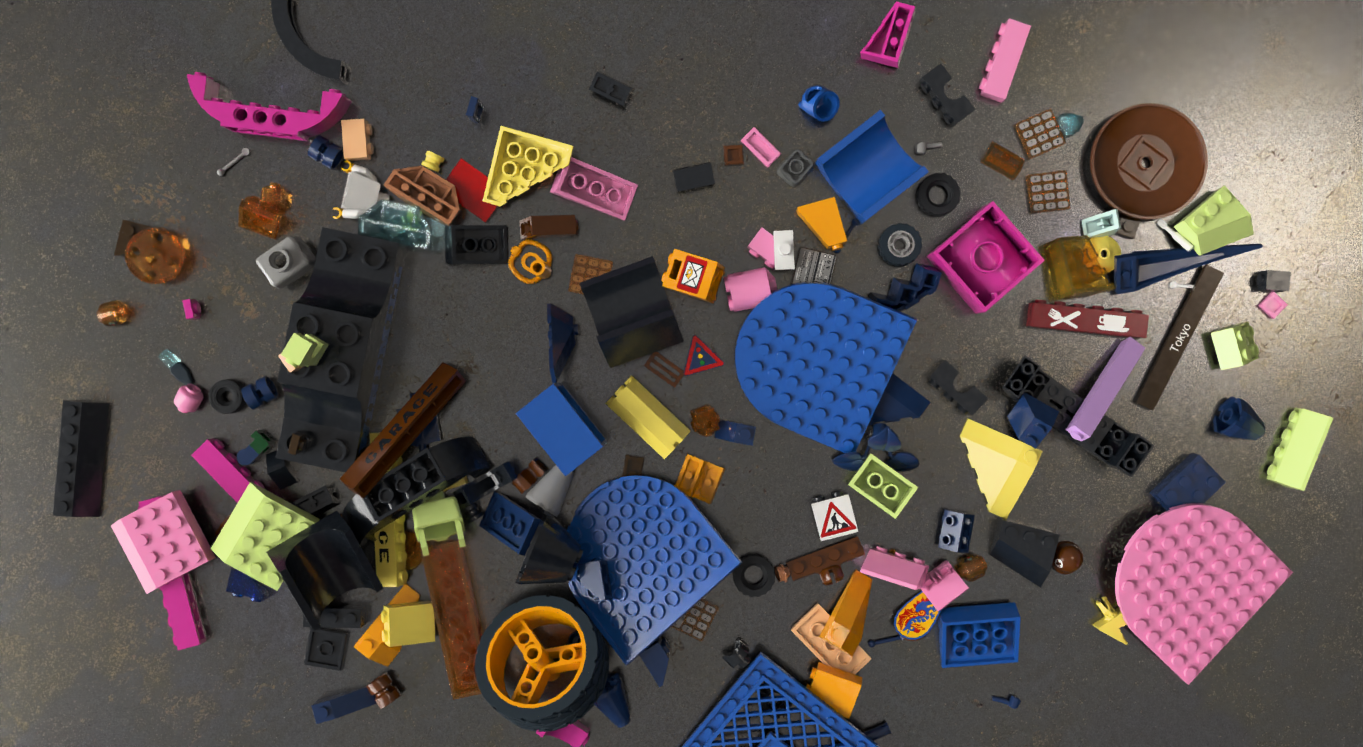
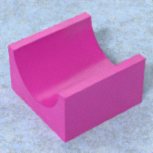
M994 201L980 208L958 231L926 255L927 259L936 269L942 272L941 275L975 314L986 312L1045 261Z

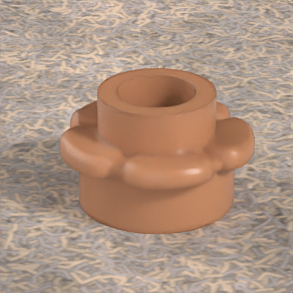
M779 564L774 569L778 582H787L788 577H790V571L787 566L784 567L783 564Z

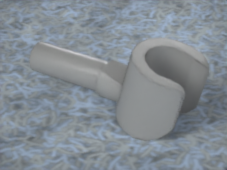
M925 142L918 143L915 146V154H926V148L942 147V142L931 144Z

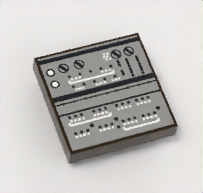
M800 247L791 284L802 282L831 284L838 255Z

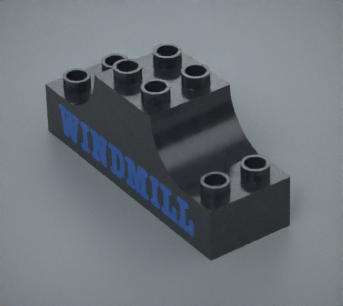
M322 227L310 281L303 295L298 301L293 302L284 348L293 333H301L304 336L305 334H312L329 345L316 366H304L300 370L290 373L281 361L277 382L282 385L284 391V418L276 458L346 472L368 447L369 433L372 430L408 246L397 242ZM298 431L306 433L305 439L307 444L304 451L297 455L288 453L292 434Z

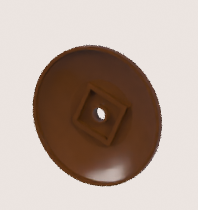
M1158 103L1133 105L1113 115L1097 133L1090 154L1092 179L1101 197L1113 209H1118V212L1141 220L1164 218L1185 208L1199 193L1208 168L1206 144L1197 126L1179 110ZM1143 158L1150 160L1149 168L1142 166L1141 161Z

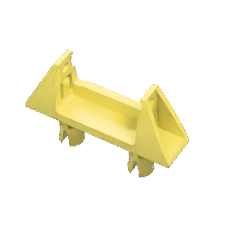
M1102 597L1104 605L1098 600L1096 604L1104 614V617L1095 622L1093 626L1127 645L1128 642L1119 629L1127 625L1123 620L1120 607L1114 610L1107 597Z

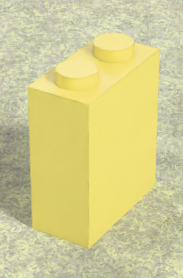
M428 600L383 605L384 611L381 612V620L384 623L382 640L387 646L394 647L435 641L433 602Z

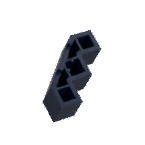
M916 263L911 281L893 277L888 295L870 292L869 299L900 312L904 309L907 310L920 302L921 298L931 295L937 290L942 272L933 266Z

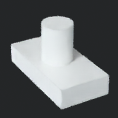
M793 230L773 231L775 270H794Z

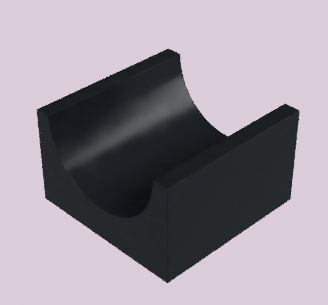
M653 256L580 282L582 292L597 329L598 336L596 337L610 368L684 342L667 293L662 286L663 282Z
M338 511L333 512L266 552L314 631L321 627L320 617L323 610L341 594L357 588H371L376 592L384 589L353 531Z

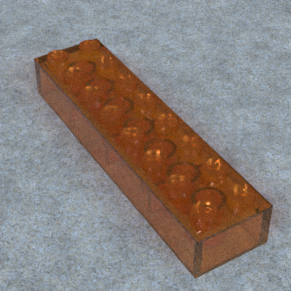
M458 539L427 545L429 555L423 556L421 548L420 551L453 700L482 694L476 680L475 659L483 633L464 547L460 548Z

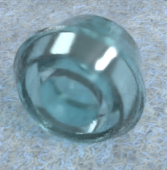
M1063 113L1057 118L1059 129L1063 131L1064 135L1070 136L1079 132L1085 121L1081 115Z

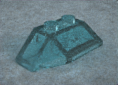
M382 199L359 216L358 235L431 249L432 229L419 206Z

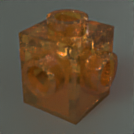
M704 405L690 411L693 420L691 421V426L694 432L707 437L720 429L718 424L720 419L713 407Z

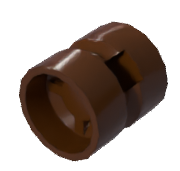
M388 672L382 674L366 686L370 694L376 696L375 702L380 709L386 707L402 695L397 686H392L393 680Z

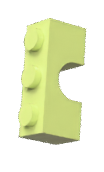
M293 333L281 355L286 358L285 361L294 367H297V365L300 367L316 366L329 344L312 334H305L304 336L301 333Z

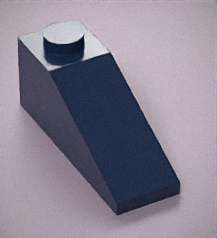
M365 686L319 699L311 707L316 724L377 703L375 702V695H371Z

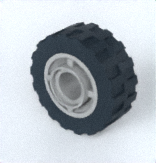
M906 223L891 225L879 238L878 249L880 256L891 266L904 267L911 264L921 253L922 238L919 236L920 233L913 226H909ZM896 241L904 243L905 247L903 250L896 247Z

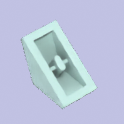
M1118 209L1081 220L1085 239L1111 236L1121 229Z

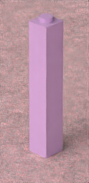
M1128 337L1119 344L1066 428V431L1074 439L1083 441L1091 437L1144 352L1145 347L1132 337Z

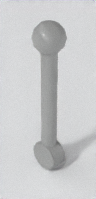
M243 148L242 153L224 168L218 169L217 174L223 176L225 171L242 157L250 155V150Z

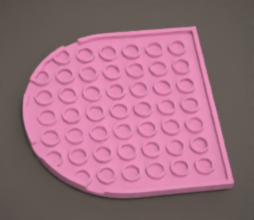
M1201 503L1174 506L1169 508L1170 510L1160 515L1156 514L1146 521L1127 543L1122 561L1118 563L1115 580L1117 604L1121 609L1123 620L1129 629L1188 685L1293 573L1238 517L1221 508Z

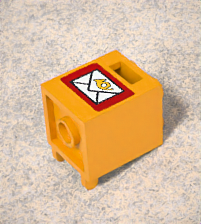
M674 249L673 253H670L668 257L669 266L667 271L663 273L662 286L671 291L714 304V301L717 299L716 295L722 276L725 275V267L716 261Z

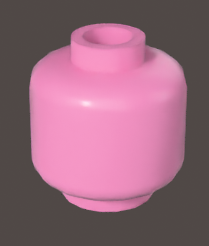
M193 384L181 386L174 398V404L182 413L195 412L203 400V393L198 386Z

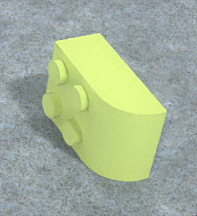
M871 453L848 484L895 519L918 489L916 485Z

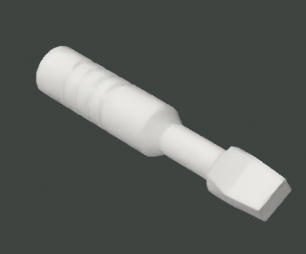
M1160 219L1157 222L1162 229L1170 233L1172 238L1188 252L1194 248L1181 234L1171 229L1164 220Z

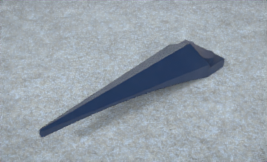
M1260 243L1227 245L1200 256L1194 249L1188 252L1185 248L1132 251L1130 254L1114 256V291L1116 294L1138 291L1191 269L1262 248L1263 245Z

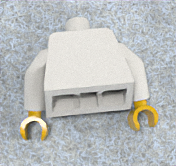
M345 160L344 162L350 166L348 169L342 168V170L348 173L341 208H333V210L339 211V215L337 217L333 216V218L358 219L369 215L371 210H375L377 203L387 206L389 194L379 192L381 184L377 182L375 175L368 168L354 165L350 161Z

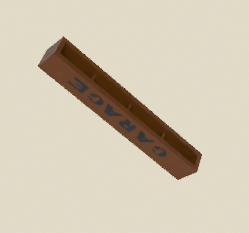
M444 362L440 364L340 478L351 491L361 498H365L466 382L459 371Z

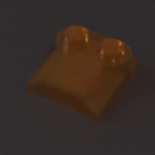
M248 196L242 200L239 205L238 226L276 240L281 216L265 207L261 199L256 196Z

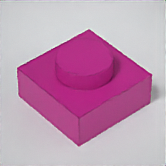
M182 300L186 319H199L201 306L197 300Z

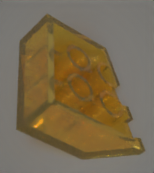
M1087 235L1060 237L1043 245L1057 300L1088 297L1116 289L1114 284H1110L1105 276L1108 273L1105 267L1101 268L1097 261L1098 254Z

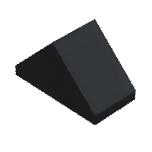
M276 450L266 454L267 474L281 490L299 481L291 462L276 458Z

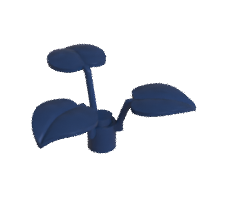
M884 423L873 425L872 437H869L864 455L861 456L858 452H848L832 459V462L838 467L849 471H856L864 463V459L867 458L869 450L872 448L874 450L888 451L890 459L886 461V465L895 471L905 472L920 466L919 459L914 454L902 452L893 455L892 452L901 448V440Z

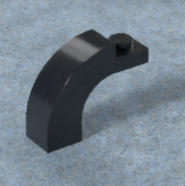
M507 461L454 491L453 494L463 509L518 477L515 474V469Z

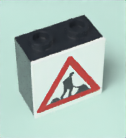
M843 490L836 491L827 498L824 495L813 498L814 501L810 502L820 541L858 532L847 492L843 493Z

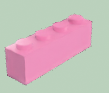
M1010 18L1005 24H1001L998 34L1001 36L992 48V53H994L993 59H989L985 71H988L987 76L982 79L979 89H981L980 96L1000 103L1006 99L1031 28L1030 25Z

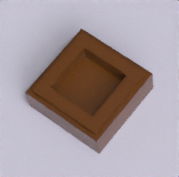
M743 145L723 146L725 166L744 165Z

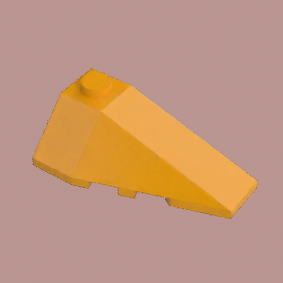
M858 570L854 571L819 635L820 638L850 656L854 655L862 640L872 579Z
M406 584L388 605L418 602L421 595ZM380 614L354 645V648L368 659L388 667L401 651L402 646L389 647L383 642L382 630H384V623H382Z

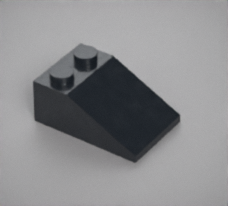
M507 225L445 226V264H508Z

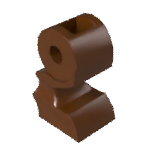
M537 457L512 482V485L521 494L528 490L539 477L549 470Z

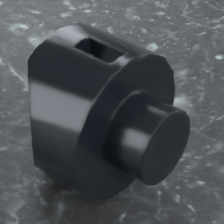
M738 639L735 641L733 652L729 656H722V659L732 668L739 665L743 669L751 661L747 656L750 649Z

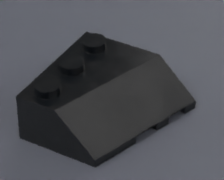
M998 518L989 555L1041 588L1051 571L1060 534Z

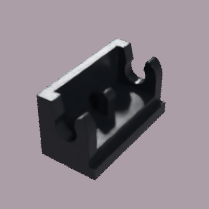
M597 71L589 90L624 106L627 104L634 88Z
M710 162L673 170L677 192L715 184Z
M325 485L292 502V504L317 517L340 505V502L337 498H334L332 494L334 490Z

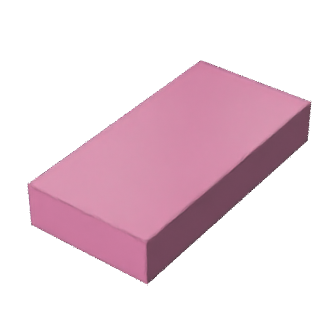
M755 127L741 140L767 168L781 155Z

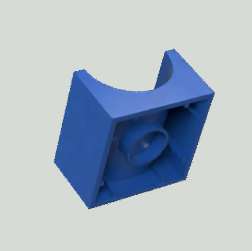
M881 110L821 155L814 164L853 216L859 221L860 225L929 172L925 166L916 163L899 145L889 130L885 121V115Z
M561 382L552 384L516 413L565 476L608 443Z

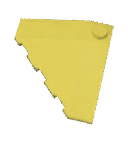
M500 126L483 202L503 206L508 203L509 199L514 196L518 197L528 191L532 185L537 182L541 183L551 177L555 171L560 168H566L570 165L574 146L514 128Z
M967 418L960 438L962 443L965 442L969 452L967 457L972 468H975L978 479H976L981 493H984L987 499V510L1007 520L1043 451Z

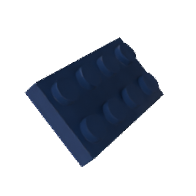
M494 491L479 526L516 553L525 556L538 528L540 519L503 494Z

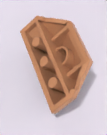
M424 166L394 169L384 183V186L403 202L418 209L439 223L450 226L460 211L455 185Z

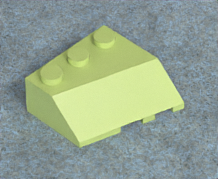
M1225 185L1209 195L1174 226L1194 246L1193 249L1199 256L1254 234L1251 214Z

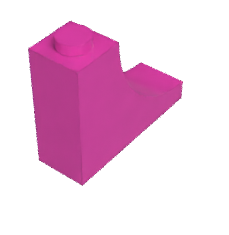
M577 720L573 724H568L567 727L555 731L538 732L537 730L536 734L540 737L545 735L553 736L573 747H580V745L585 746L588 742L590 729Z

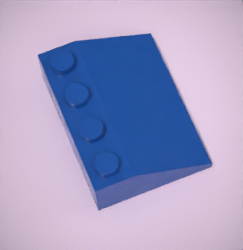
M1015 602L943 608L938 618L941 667L949 668L1018 662L1021 617Z

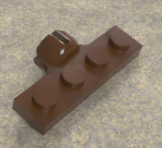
M857 536L789 561L786 564L793 582L813 574H818L824 585H831L833 583L830 573H833L836 583L841 581L844 577L841 565L865 556V553Z

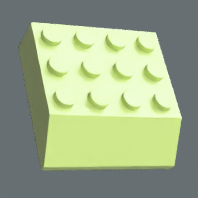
M250 482L212 545L211 550L224 563L278 591L283 579L266 552L315 524L320 519Z

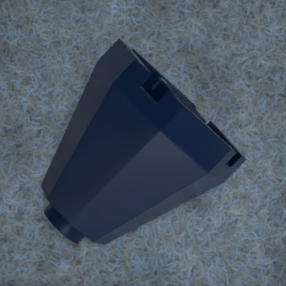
M1230 397L1218 408V411H1221L1219 417L1215 415L1213 419L1214 431L1220 435L1257 440L1265 434V423L1251 406L1240 398Z

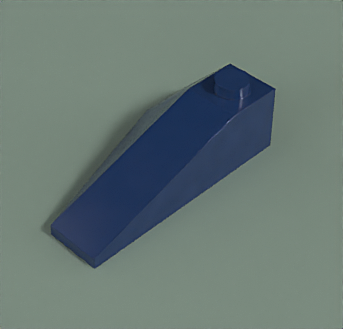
M550 303L547 304L550 346L549 367L552 383H557L576 344V335H579L578 324H574L572 315Z

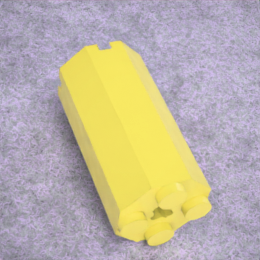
M631 375L624 383L626 387L622 385L614 393L617 397L613 395L605 404L665 459L691 430Z

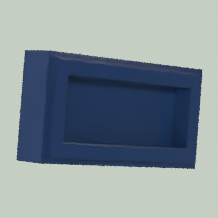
M471 96L466 116L475 123L480 122L484 105L478 98Z

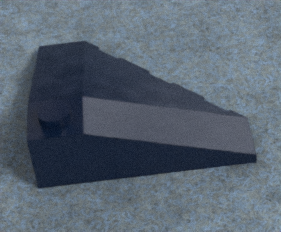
M892 373L868 426L885 421V423L900 421L901 418L907 417L912 419L920 418L931 402Z

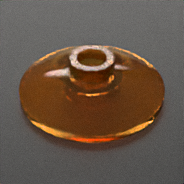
M404 532L406 534L405 552L407 553L405 569L414 570L420 565L423 558L421 544L417 541L414 532Z

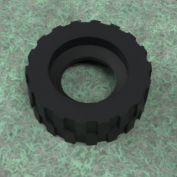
M934 173L927 176L919 184V188L916 191L918 206L922 208L923 212L936 217L946 215L954 210L961 197L960 186H958L957 181L952 176L946 175V173ZM940 185L947 190L948 197L944 203L935 204L930 200L929 191L933 186Z
M751 553L750 555H744L743 558H740L743 563L733 571L735 586L745 596L760 597L767 594L775 582V571L772 563L761 554ZM750 566L761 568L763 571L762 581L755 585L749 584L744 577L747 568Z

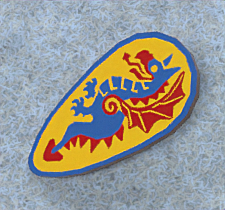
M921 591L897 612L894 618L895 630L902 638L908 641L923 639L935 626L942 609L938 612L923 591Z

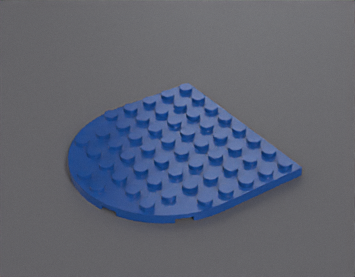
M802 282L783 287L766 296L753 308L741 327L735 350V364L740 385L752 405L772 422L843 453L856 452L917 319L833 284Z
M626 476L604 483L581 502L575 511V516L570 526L567 528L569 534L581 545V549L584 550L580 561L573 565V567H576V571L572 580L568 583L578 603L625 665H629L743 563L700 509L683 491L671 483L654 477ZM607 560L613 599L601 600L585 588L578 579V564Z

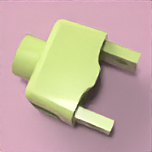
M441 491L412 509L414 530L417 541L421 544L423 556L429 555L427 541H445L455 534L458 536L460 548L466 546L463 535L465 531L464 521L456 497L450 496L445 498L444 492Z

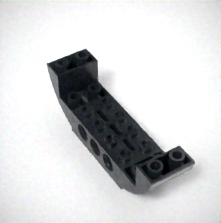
M1024 355L1003 385V390L1016 402L1025 392L1059 411L1052 427L1054 430L1112 468L1129 477H1133L1154 447V444L1139 434L1129 432L1105 414L1090 438L1083 441L1074 439L1066 431V428L1084 400L1040 370L1041 366Z
M474 437L451 439L424 449L385 473L364 499L356 494L344 508L342 518L351 528L363 549L376 541L375 532L465 476L471 475L476 479L492 468Z

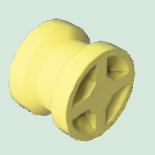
M427 150L426 159L422 161L421 165L439 173V166L444 162L445 158Z

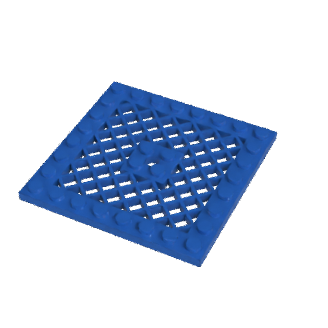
M760 652L682 747H712L719 745L726 747V745L736 744V747H739V744L749 743L750 747H753V743L760 742L757 747H790L783 740H790L791 747H794L793 739H804V746L802 747L880 746L765 654ZM770 688L771 696L761 697L760 689ZM757 689V697L750 698ZM774 689L781 695L774 696ZM786 700V708L776 709L775 701ZM772 701L773 709L762 710V702ZM789 701L793 703L796 707L790 708ZM748 703H758L759 710L749 711ZM745 704L746 712H738ZM801 712V720L791 721L790 713ZM787 713L788 721L777 722V714ZM804 713L808 715L811 719L805 720ZM763 715H773L774 722L764 723ZM750 716H760L761 723L750 724ZM746 717L747 725H737L736 718ZM733 718V726H726ZM816 724L817 732L806 733L805 725ZM819 725L827 731L820 732ZM792 726H802L803 733L793 734ZM778 727H789V734L779 735ZM765 728H775L776 735L770 731L765 736ZM761 729L762 737H752L751 730ZM748 730L749 738H738V731ZM734 731L735 739H725L724 732ZM721 732L722 740H714ZM831 736L832 744L821 745L820 737ZM834 737L842 743L835 744ZM807 738H817L818 745L808 746Z

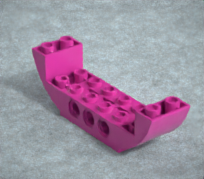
M195 72L194 75L187 74L190 89L199 105L210 116L220 121V126L232 132L308 141L310 137L319 135L338 123L351 104V100L346 97V94L336 89L322 92L320 114L319 111L307 110V113L301 112L298 108L292 107L284 110L276 105H269L266 108L262 107L261 104L252 102L249 105H245L241 101L230 100V103L223 102V99L218 98L220 84L213 81L212 77H208L207 74Z

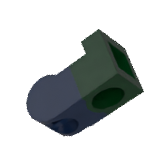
M256 430L251 435L254 441L246 449H242L237 453V461L241 465L255 463L274 444L262 430Z

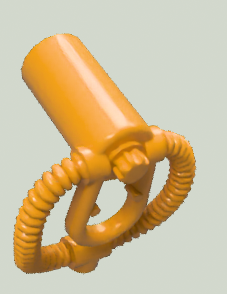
M525 239L519 243L520 245L512 247L510 250L512 255L508 261V266L518 280L526 284H534L551 275L552 254L546 245L536 240ZM525 245L539 247L547 256L546 262L533 252H528L522 257V267L536 276L532 279L525 278L514 267V260L522 252ZM529 256H533L536 260L531 263L529 268L525 262Z

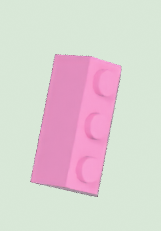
M880 546L869 550L861 567V573L914 590L923 588L929 565L924 564L925 560L915 557L913 560L906 558V554L899 552L891 554L887 552L888 549Z

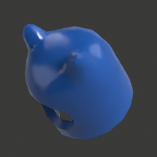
M814 85L806 89L802 95V101L798 105L810 116L824 122L836 115L840 106V100L835 92L824 86Z

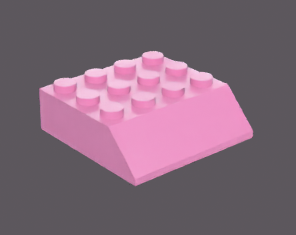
M181 490L171 492L111 525L147 594L216 558Z

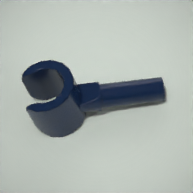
M1011 695L1009 700L996 696L992 697V701L1007 704L1013 709L1018 708L1021 702L1019 698Z

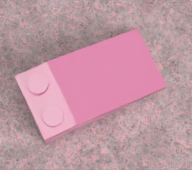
M571 157L570 165L558 170L550 193L625 221L638 185Z

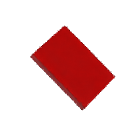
M461 158L446 180L455 185L458 203L487 223L499 207L483 202L488 177Z

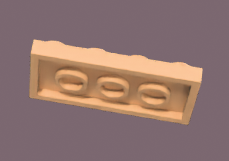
M817 603L791 628V631L824 665L856 675L872 658L860 645H858L854 655L850 656L820 638L819 635L830 615Z

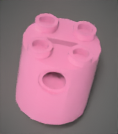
M765 267L727 274L726 277H723L726 292H730V295H727L730 311L734 310V312L755 308L766 296L777 290L775 277Z

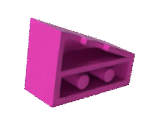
M896 1L882 21V24L860 52L861 59L898 68L915 16V6Z

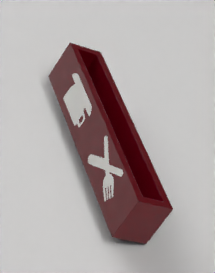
M1035 300V303L1028 304L1026 326L1133 338L1147 337L1149 315L1142 314L1143 311L1131 310L1130 313L1123 312L1122 308H1111V311L1104 310L1103 306H1092V309L1085 308L1084 304H1073V307L1066 306L1065 302H1054V305L1046 304V300Z

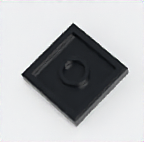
M310 627L304 665L342 671L349 632L328 628H318L314 631Z

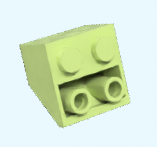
M1249 321L1211 333L1221 370L1243 366L1259 358V349L1254 342V331L1249 325Z

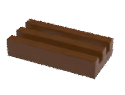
M658 352L652 353L644 365L674 388L684 376L682 369ZM657 356L658 358L663 360L665 363H667L672 368L677 370L680 373V375L677 376L676 374H674L672 371H670L665 366L656 361L654 357ZM651 362L675 378V382H672L649 364Z

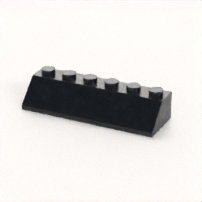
M63 400L53 505L54 516H101L111 403Z

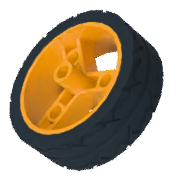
M546 595L531 596L519 600L517 604L515 602L502 610L483 633L475 659L476 680L485 700L513 724L522 729L538 730V732L555 731L581 719L594 706V703L597 702L602 694L609 672L607 644L596 625L578 606L564 598L551 595L548 597ZM548 624L570 626L578 631L581 643L545 649L533 632V629ZM516 644L528 664L510 699L504 682V668L507 658ZM560 658L558 662H555L553 659ZM579 669L573 681L564 691L546 702L538 703L548 681L556 680L561 672ZM536 672H538L539 674H538V676L536 677V679L534 680V677H535V675H536Z

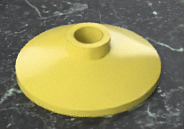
M1109 236L1089 239L1082 251V258L1086 267L1099 274L1114 270V256L1121 255L1120 246ZM1102 250L1106 251V257L1101 256Z

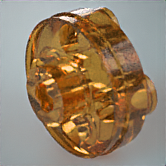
M151 227L139 231L129 240L125 251L126 264L131 273L139 280L150 284H161L172 280L180 273L186 262L185 250L181 241L176 235L163 227ZM155 233L161 234L163 241H158L155 238ZM132 247H137L140 255L134 254ZM171 257H177L179 264H174L171 261ZM148 270L154 271L156 273V278L150 277L148 275Z

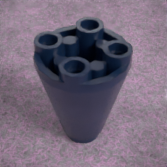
M608 673L604 690L594 705L614 725L621 728L631 721L622 678L618 674L609 675Z

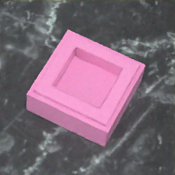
M1273 291L1258 306L1269 317L1275 319L1288 304Z

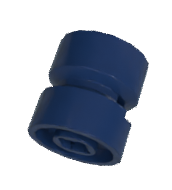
M318 135L313 140L308 150L310 158L317 162L322 161V165L331 170H334L339 165L344 156L342 147L335 143L331 144L330 140L321 135Z
M268 376L256 380V384L251 383L241 389L245 402L253 410L263 406L264 401L270 402L279 396L275 384Z

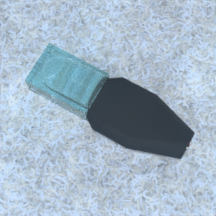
M165 349L157 356L170 369V373L178 381L185 385L194 382L189 370L169 349Z

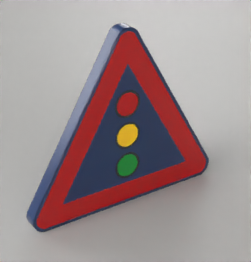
M693 335L683 373L684 376L723 366L724 361L697 335Z

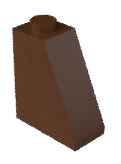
M575 215L529 216L519 221L521 240L572 236L578 230V221L575 220Z

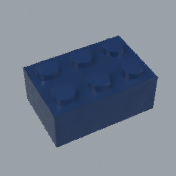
M1190 453L1150 494L1168 511L1170 510L1169 508L1182 504H1204L1226 482L1199 454Z

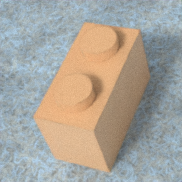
M366 119L341 120L344 159L348 161L371 160V155L374 153L373 144L370 143V135H372L371 124Z

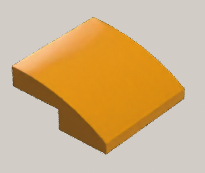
M687 454L675 486L690 497L712 504L725 468Z

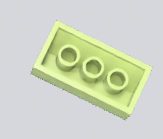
M1295 408L1289 415V424L1281 435V444L1275 450V458L1268 467L1266 479L1288 488L1304 491L1333 418L1306 409Z

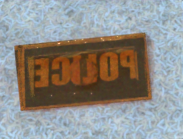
M993 141L981 159V163L1011 180L1018 176L1025 162V159Z

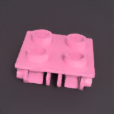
M947 560L927 574L924 586L921 588L938 612L969 589Z

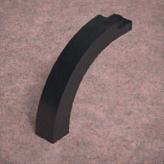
M271 0L272 16L276 31L289 53L313 73L334 82L344 83L346 64L342 60L330 59L314 52L300 37L293 19V0Z

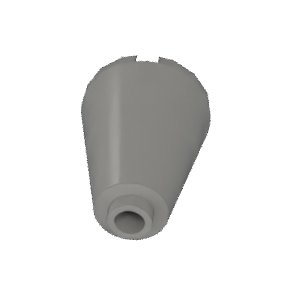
M555 465L525 497L557 517L560 514L574 472H570L565 476Z

